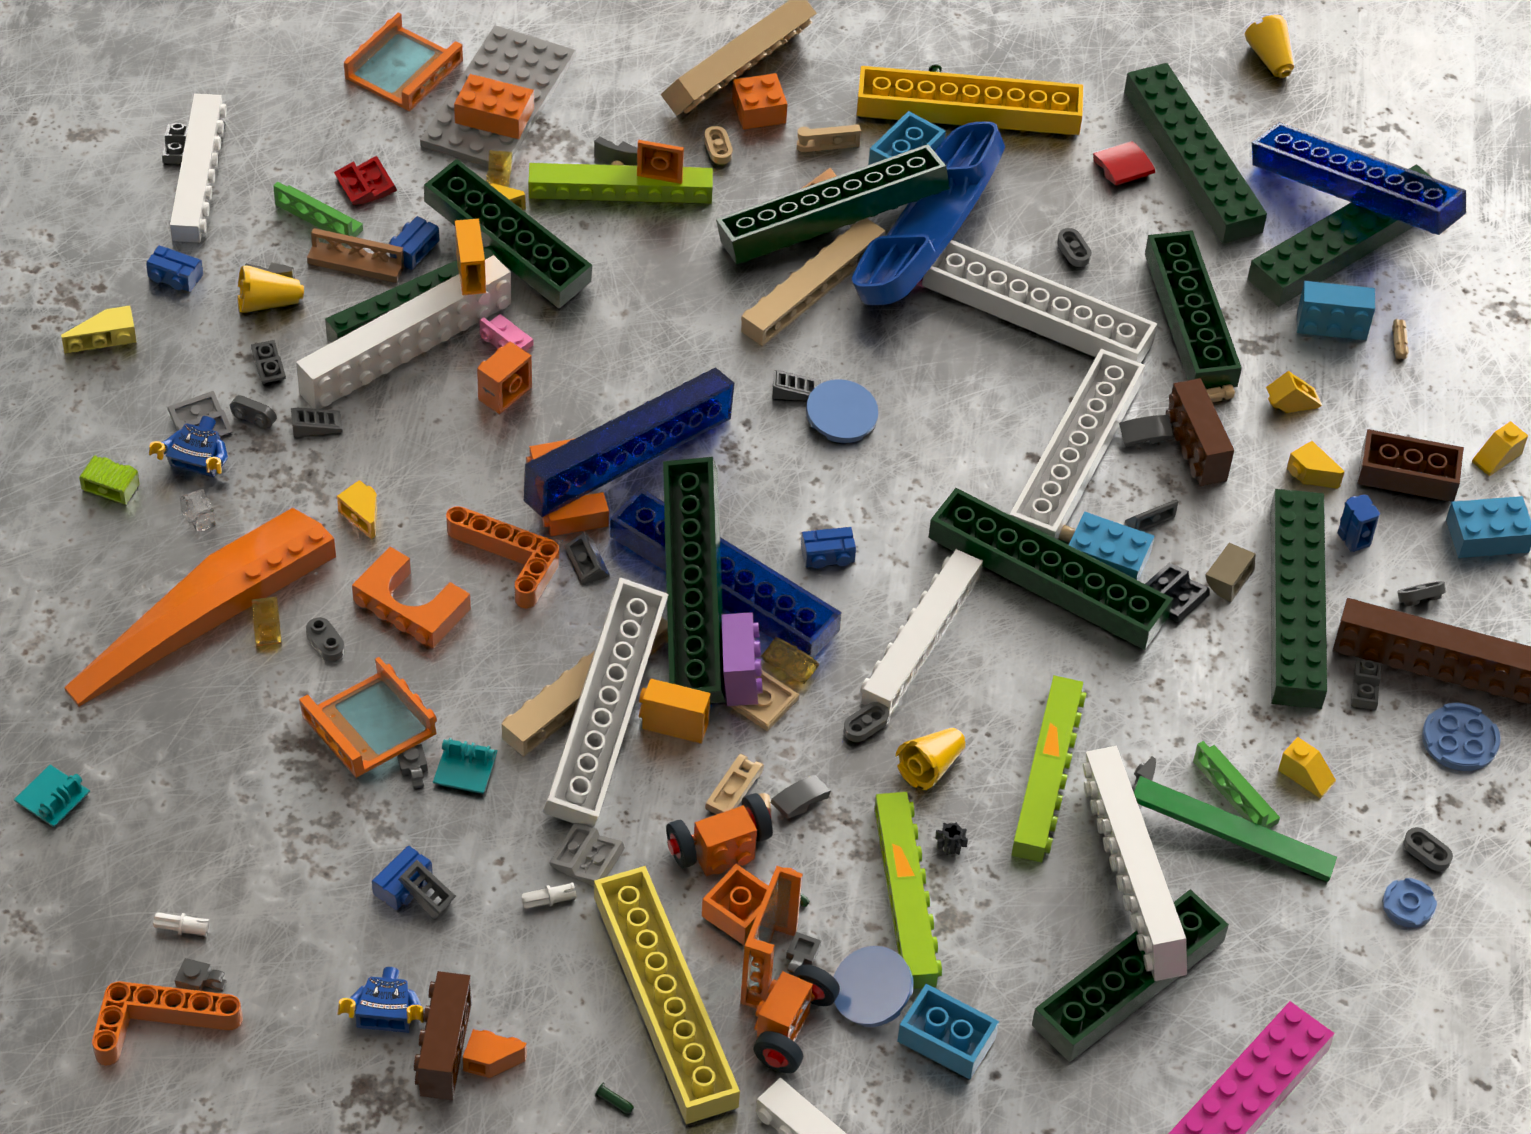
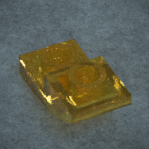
M489 151L487 183L510 188L513 152Z
M277 597L251 599L256 646L282 644Z
M777 637L761 655L764 662L783 670L786 676L803 684L808 681L820 665L803 651Z

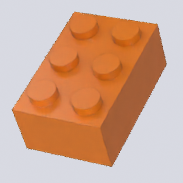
M469 74L454 103L455 123L520 139L534 111V90Z

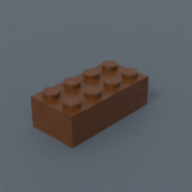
M1201 378L1173 383L1172 393L1169 394V407L1165 415L1169 416L1170 423L1174 429L1175 440L1181 444L1183 457L1190 464L1193 478L1197 479L1200 487L1226 482L1234 455V448Z
M1367 429L1362 446L1357 484L1452 502L1455 500L1460 485L1464 447Z
M437 971L436 981H431L428 997L431 1000L430 1006H425V1030L421 1029L419 1035L420 1054H416L414 1060V1071H416L415 1085H419L421 1097L453 1100L472 1006L471 975Z

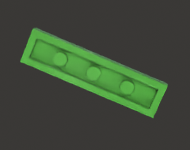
M278 181L273 185L275 205L325 231L357 237L363 231V223L290 185L285 186Z
M1204 741L1197 744L1193 763L1244 819L1268 829L1279 823V815L1215 745L1209 747Z

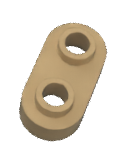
M720 126L707 128L705 130L704 142L710 159L717 164L730 162L733 149L726 130Z

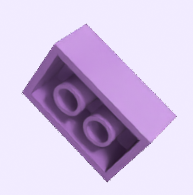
M753 613L722 614L723 670L727 706L758 704V694L763 693L762 678H757L762 674L761 659H756V657L761 655L760 640H755V638H759V623H753Z

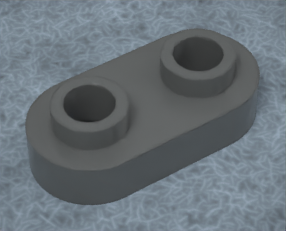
M1072 228L1062 229L1058 234L1057 244L1069 263L1077 267L1088 265L1092 252L1081 234Z
M238 395L230 403V409L234 417L251 422L260 428H270L277 419L276 413L269 406L245 396Z
M1444 581L1428 582L1397 591L1399 602H1404L1405 606L1417 605L1420 603L1419 600L1425 598L1427 600L1441 599L1442 594L1447 592Z
M322 617L311 619L306 625V635L319 655L326 661H336L342 658L345 653L344 641L332 624Z
M872 702L855 712L844 722L843 732L845 737L854 742H860L870 737L888 724L889 708L879 702Z
M1415 827L1407 831L1403 844L1409 853L1435 871H1444L1449 868L1453 859V853L1448 846L1423 828Z

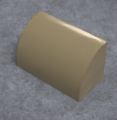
M1228 543L1205 574L1209 587L1221 598L1232 602L1255 570L1256 553Z

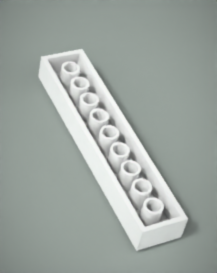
M953 240L950 241L923 276L922 286L1094 357L1098 355L1100 349L1141 363L1154 343L1157 323Z
M493 255L485 260L486 293L462 295L458 274L296 362L299 394L313 409L327 407L341 397L349 395L361 386L369 384L381 375L389 373L401 364L409 362L421 353L427 352L441 342H445L452 336L467 330L472 325L478 323L483 317L487 319L492 314L511 305V272Z
M1100 349L1010 513L1011 516L1059 539L1062 527L1067 524L1117 431L1119 423L1124 418L1142 384L1144 364Z
M619 578L542 813L571 823L594 828L668 598L667 593Z
M1117 746L1087 751L1086 763L1082 764L1084 776L1087 781H1084L1085 794L1087 797L1091 796L1090 807L1092 814L1098 816L1096 819L1099 834L1104 833L1103 845L1105 852L1111 853L1109 857L1112 872H1117L1118 874L1116 876L1118 890L1124 891L1123 903L1125 910L1131 911L1130 923L1132 930L1138 931L1139 935L1136 937L1139 950H1144L1146 954L1143 956L1145 968L1147 971L1152 972L1155 981L1187 975L1186 937Z

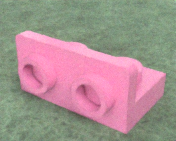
M501 314L490 322L484 317L479 320L482 339L490 342L497 349L503 347L509 341L524 351L534 346L533 338Z

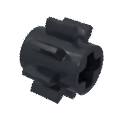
M957 822L943 823L942 830H936V848L942 849L946 855L955 853L959 855L961 847H967L968 838H966L967 829H962Z

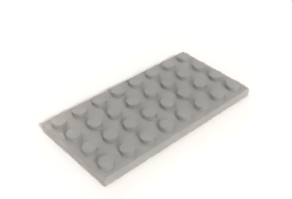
M494 25L421 137L420 146L504 172L576 57V50ZM469 74L534 90V111L520 139L455 123L454 103Z

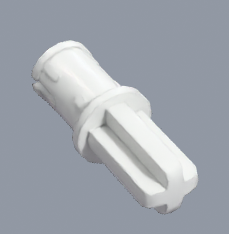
M573 882L551 888L547 885L545 889L523 893L521 895L523 907L525 909L543 905L551 907L553 903L575 900L576 891H573L575 886Z
M156 913L153 926L155 928L178 931L179 935L187 933L206 937L209 929V919L193 918L186 916L185 913H182L181 916Z

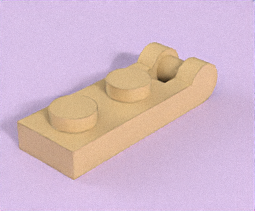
M860 125L817 129L800 127L797 132L796 148L800 152L860 147Z
M739 754L707 800L705 809L715 814H720L737 808L752 784L762 774L764 764L757 761L753 763L748 760L747 756Z

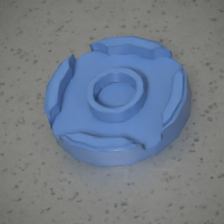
M1413 878L1393 881L1386 887L1382 899L1383 910L1387 916L1396 924L1404 927H1420L1427 924L1434 916L1437 901L1429 886Z

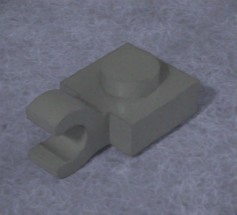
M419 744L397 756L402 776L410 774L414 789L424 787L422 772L428 771L422 744Z
M796 932L786 953V959L792 960L787 969L789 971L788 974L793 975L795 970L801 965H813L821 948L822 941Z
M188 958L184 959L174 980L177 987L203 991L204 986L223 991L227 980L223 979L225 972L212 970L211 964Z

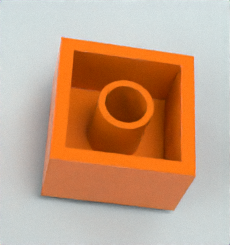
M776 73L733 79L732 100L743 130L786 123L788 104Z
M509 341L503 347L498 348L489 359L481 362L477 368L478 400L498 414L506 410L532 388V355Z
M735 864L702 899V917L742 945H745L768 885L738 864ZM773 893L758 930L771 917Z

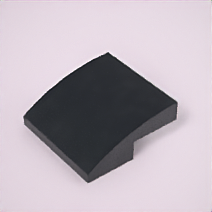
M1170 562L1145 583L1173 598L1169 618L1177 623H1180L1210 596L1209 587L1189 578V571Z

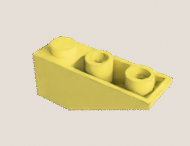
M130 306L106 309L61 335L64 354L137 342Z

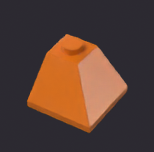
M638 140L637 176L682 184L684 148Z

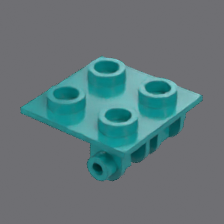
M453 738L444 739L442 743L443 753L433 784L484 794L498 750L491 749V746H479L473 742L469 745L468 741L461 743L460 741L453 740Z
M50 764L14 801L55 827L90 793V790L81 785L83 780L78 774L67 776Z

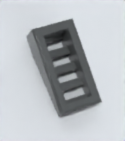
M774 370L772 399L807 401L811 393L809 387H817L821 384V380Z
M291 408L294 437L343 432L340 411ZM334 419V424H330L329 420Z
M418 860L398 879L434 920L456 897ZM417 871L420 876L412 882L410 878ZM425 880L427 884L420 890L417 886ZM432 888L435 892L428 897L426 892ZM439 896L442 900L436 905L433 901Z

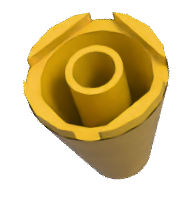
M1281 15L1265 16L1262 18L1263 22L1256 24V22L1252 23L1246 29L1244 35L1247 43L1275 77L1285 78L1294 69L1287 22Z
M248 265L241 266L238 278L240 295H237L239 312L248 313L298 304L299 299L304 297V286L300 285L297 279Z
M948 728L904 742L896 751V757L899 756L900 761L897 765L899 772L915 788L920 786L923 787L922 790H927L933 787L965 749V737L957 729Z

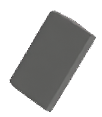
M1173 500L1126 519L1125 523L1128 527L1142 531L1173 519L1176 515L1178 500Z
M585 532L564 546L582 584L600 580L610 575L593 539Z

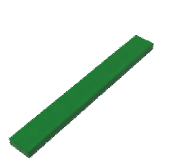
M1142 776L1139 777L1134 790V795L1139 805L1326 882L1330 880L1337 860L1336 856Z

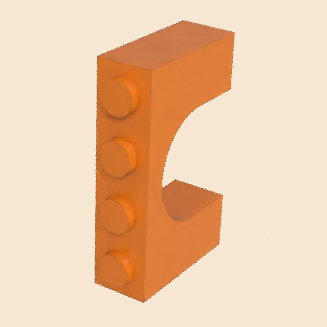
M581 437L529 446L530 456L526 457V465L528 471L533 472V475H531L533 490H538L539 494H536L537 505L539 509L543 508L544 513H541L544 528L548 527L550 536L609 527V509L604 492L571 497L558 493L551 486L555 480L562 476L592 471V452L588 438Z
M389 547L352 584L353 600L358 606L365 607L374 612L378 618L392 623L398 630L412 635L418 642L434 648L471 610L470 593L449 582L432 601L424 605L406 606L397 602L391 595L411 574L410 558Z

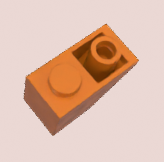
M473 1029L463 1055V1071L492 1078L525 1062L527 1058V1043L515 1037L506 1038L495 1035L488 1030L479 1031Z

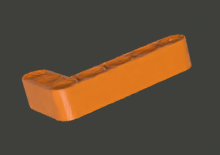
M460 506L450 508L446 513L447 534L450 537L525 565L515 581V603L525 609L535 606L558 569L559 545L551 539Z
M121 981L111 983L105 990L92 1039L95 1058L98 1063L105 1066L115 1064L119 1060L130 1019L234 1030L243 1021L241 1003L236 996L230 994ZM118 998H124L120 1001H115ZM146 1001H151V1002L148 1003V1004H142V1003H144V1002H146ZM200 1008H206L205 1010L198 1011ZM233 1011L231 1014H225V1012ZM111 1022H117L114 1025H108ZM105 1046H111L108 1049H102Z

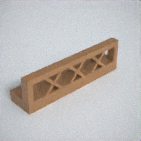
M313 228L311 232L312 247L307 256V264L393 283L398 282L404 268L403 247ZM319 238L326 239L329 244L319 242ZM341 243L348 244L352 248H345ZM363 248L371 249L374 253H368ZM386 253L396 254L397 259L389 257Z

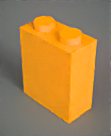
M479 219L455 221L456 256L462 295L486 293L485 257Z
M650 678L647 688H642L639 703H642L639 711V718H642V729L702 744L709 725L711 693Z

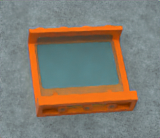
M398 12L391 19H388L383 27L374 32L371 38L361 44L358 50L346 58L344 62L345 79L410 112L463 61L462 44L455 41L445 49L403 28L402 14Z
M380 657L375 659L377 674L318 705L309 695L299 699L303 718L356 778L437 734L435 727L437 718L430 708L426 709L419 695L413 694L409 690L406 681L399 679L390 664L386 665Z
M776 866L745 943L740 1004L757 1009L762 1000H767L769 996L767 992L772 982L775 945L770 944L773 934L775 931L794 936L797 932L803 873H799L792 868Z

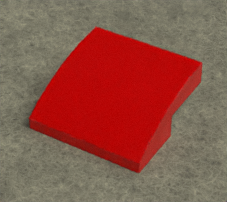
M1133 141L1093 153V161L1104 169L1105 178L1115 185L1156 173L1150 159Z
M377 155L358 166L353 161L334 172L353 205L378 200L397 191Z

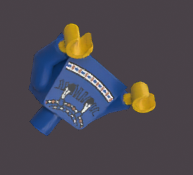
M202 416L199 426L187 423L181 430H178L166 440L152 442L149 447L150 456L156 453L157 459L162 460L164 454H166V458L172 467L213 478L215 477L216 470L217 474L222 473V467L228 460L225 443L221 440L219 433L213 430L216 421L208 416Z
M385 967L382 977L368 978L366 985L361 986L350 998L339 1000L337 1015L348 1013L349 1018H354L355 1012L357 1028L409 1033L412 1020H420L421 1023H424V1009L415 991L408 989V981L398 979L399 970L395 967Z

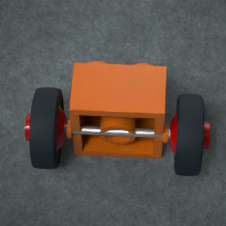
M753 793L742 798V806L695 822L694 834L692 835L681 819L668 823L666 825L667 845L670 853L681 868L693 866L698 860L706 877L712 874H721L727 869L732 868L735 864L743 866L755 859L756 841L767 840L773 835L771 814L758 793Z
M801 965L795 970L793 975L782 971L778 980H772L767 992L769 995L767 1000H762L759 1003L755 1016L758 1017L754 1030L757 1031V1039L753 1050L756 1057L763 1064L781 1073H794L799 1068L804 1056L801 1048L794 1040L810 1013V1005L830 1006L839 995L840 986L831 974L813 965Z

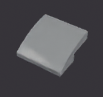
M214 391L170 405L167 408L177 431L181 430L187 423L199 426L202 416H208L216 421L213 430L218 432L220 437L233 433L224 410L221 409Z
M574 823L549 863L550 866L565 875L594 886L595 880L608 876L625 847L623 841L600 836L597 828Z

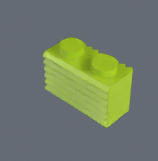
M96 455L92 457L79 476L81 490L125 505L128 504V501H130V498H132V495L140 485L138 471L132 466L120 465L109 458H101Z

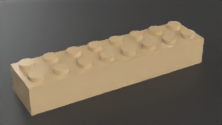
M807 0L787 1L679 77L660 95L676 116L683 111L685 114H688L698 104L705 102L712 94L723 89L730 81L737 79L743 72L754 67L761 59L764 60L774 50L779 49L788 40L799 35L806 27L813 23L811 18L817 14Z

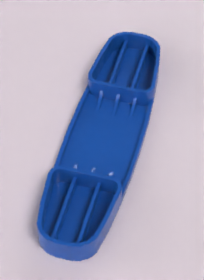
M985 121L962 125L953 130L934 152L946 165L950 189L922 198L917 202L908 203L887 236L875 238L869 243L852 276L854 287L861 302L867 305H885L899 301L908 295L938 259L973 209L1002 157L1005 144L997 124Z

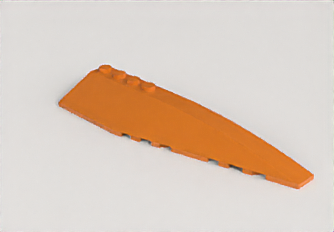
M291 508L210 554L64 687L65 691L79 707L335 558L334 537L320 522L295 508Z

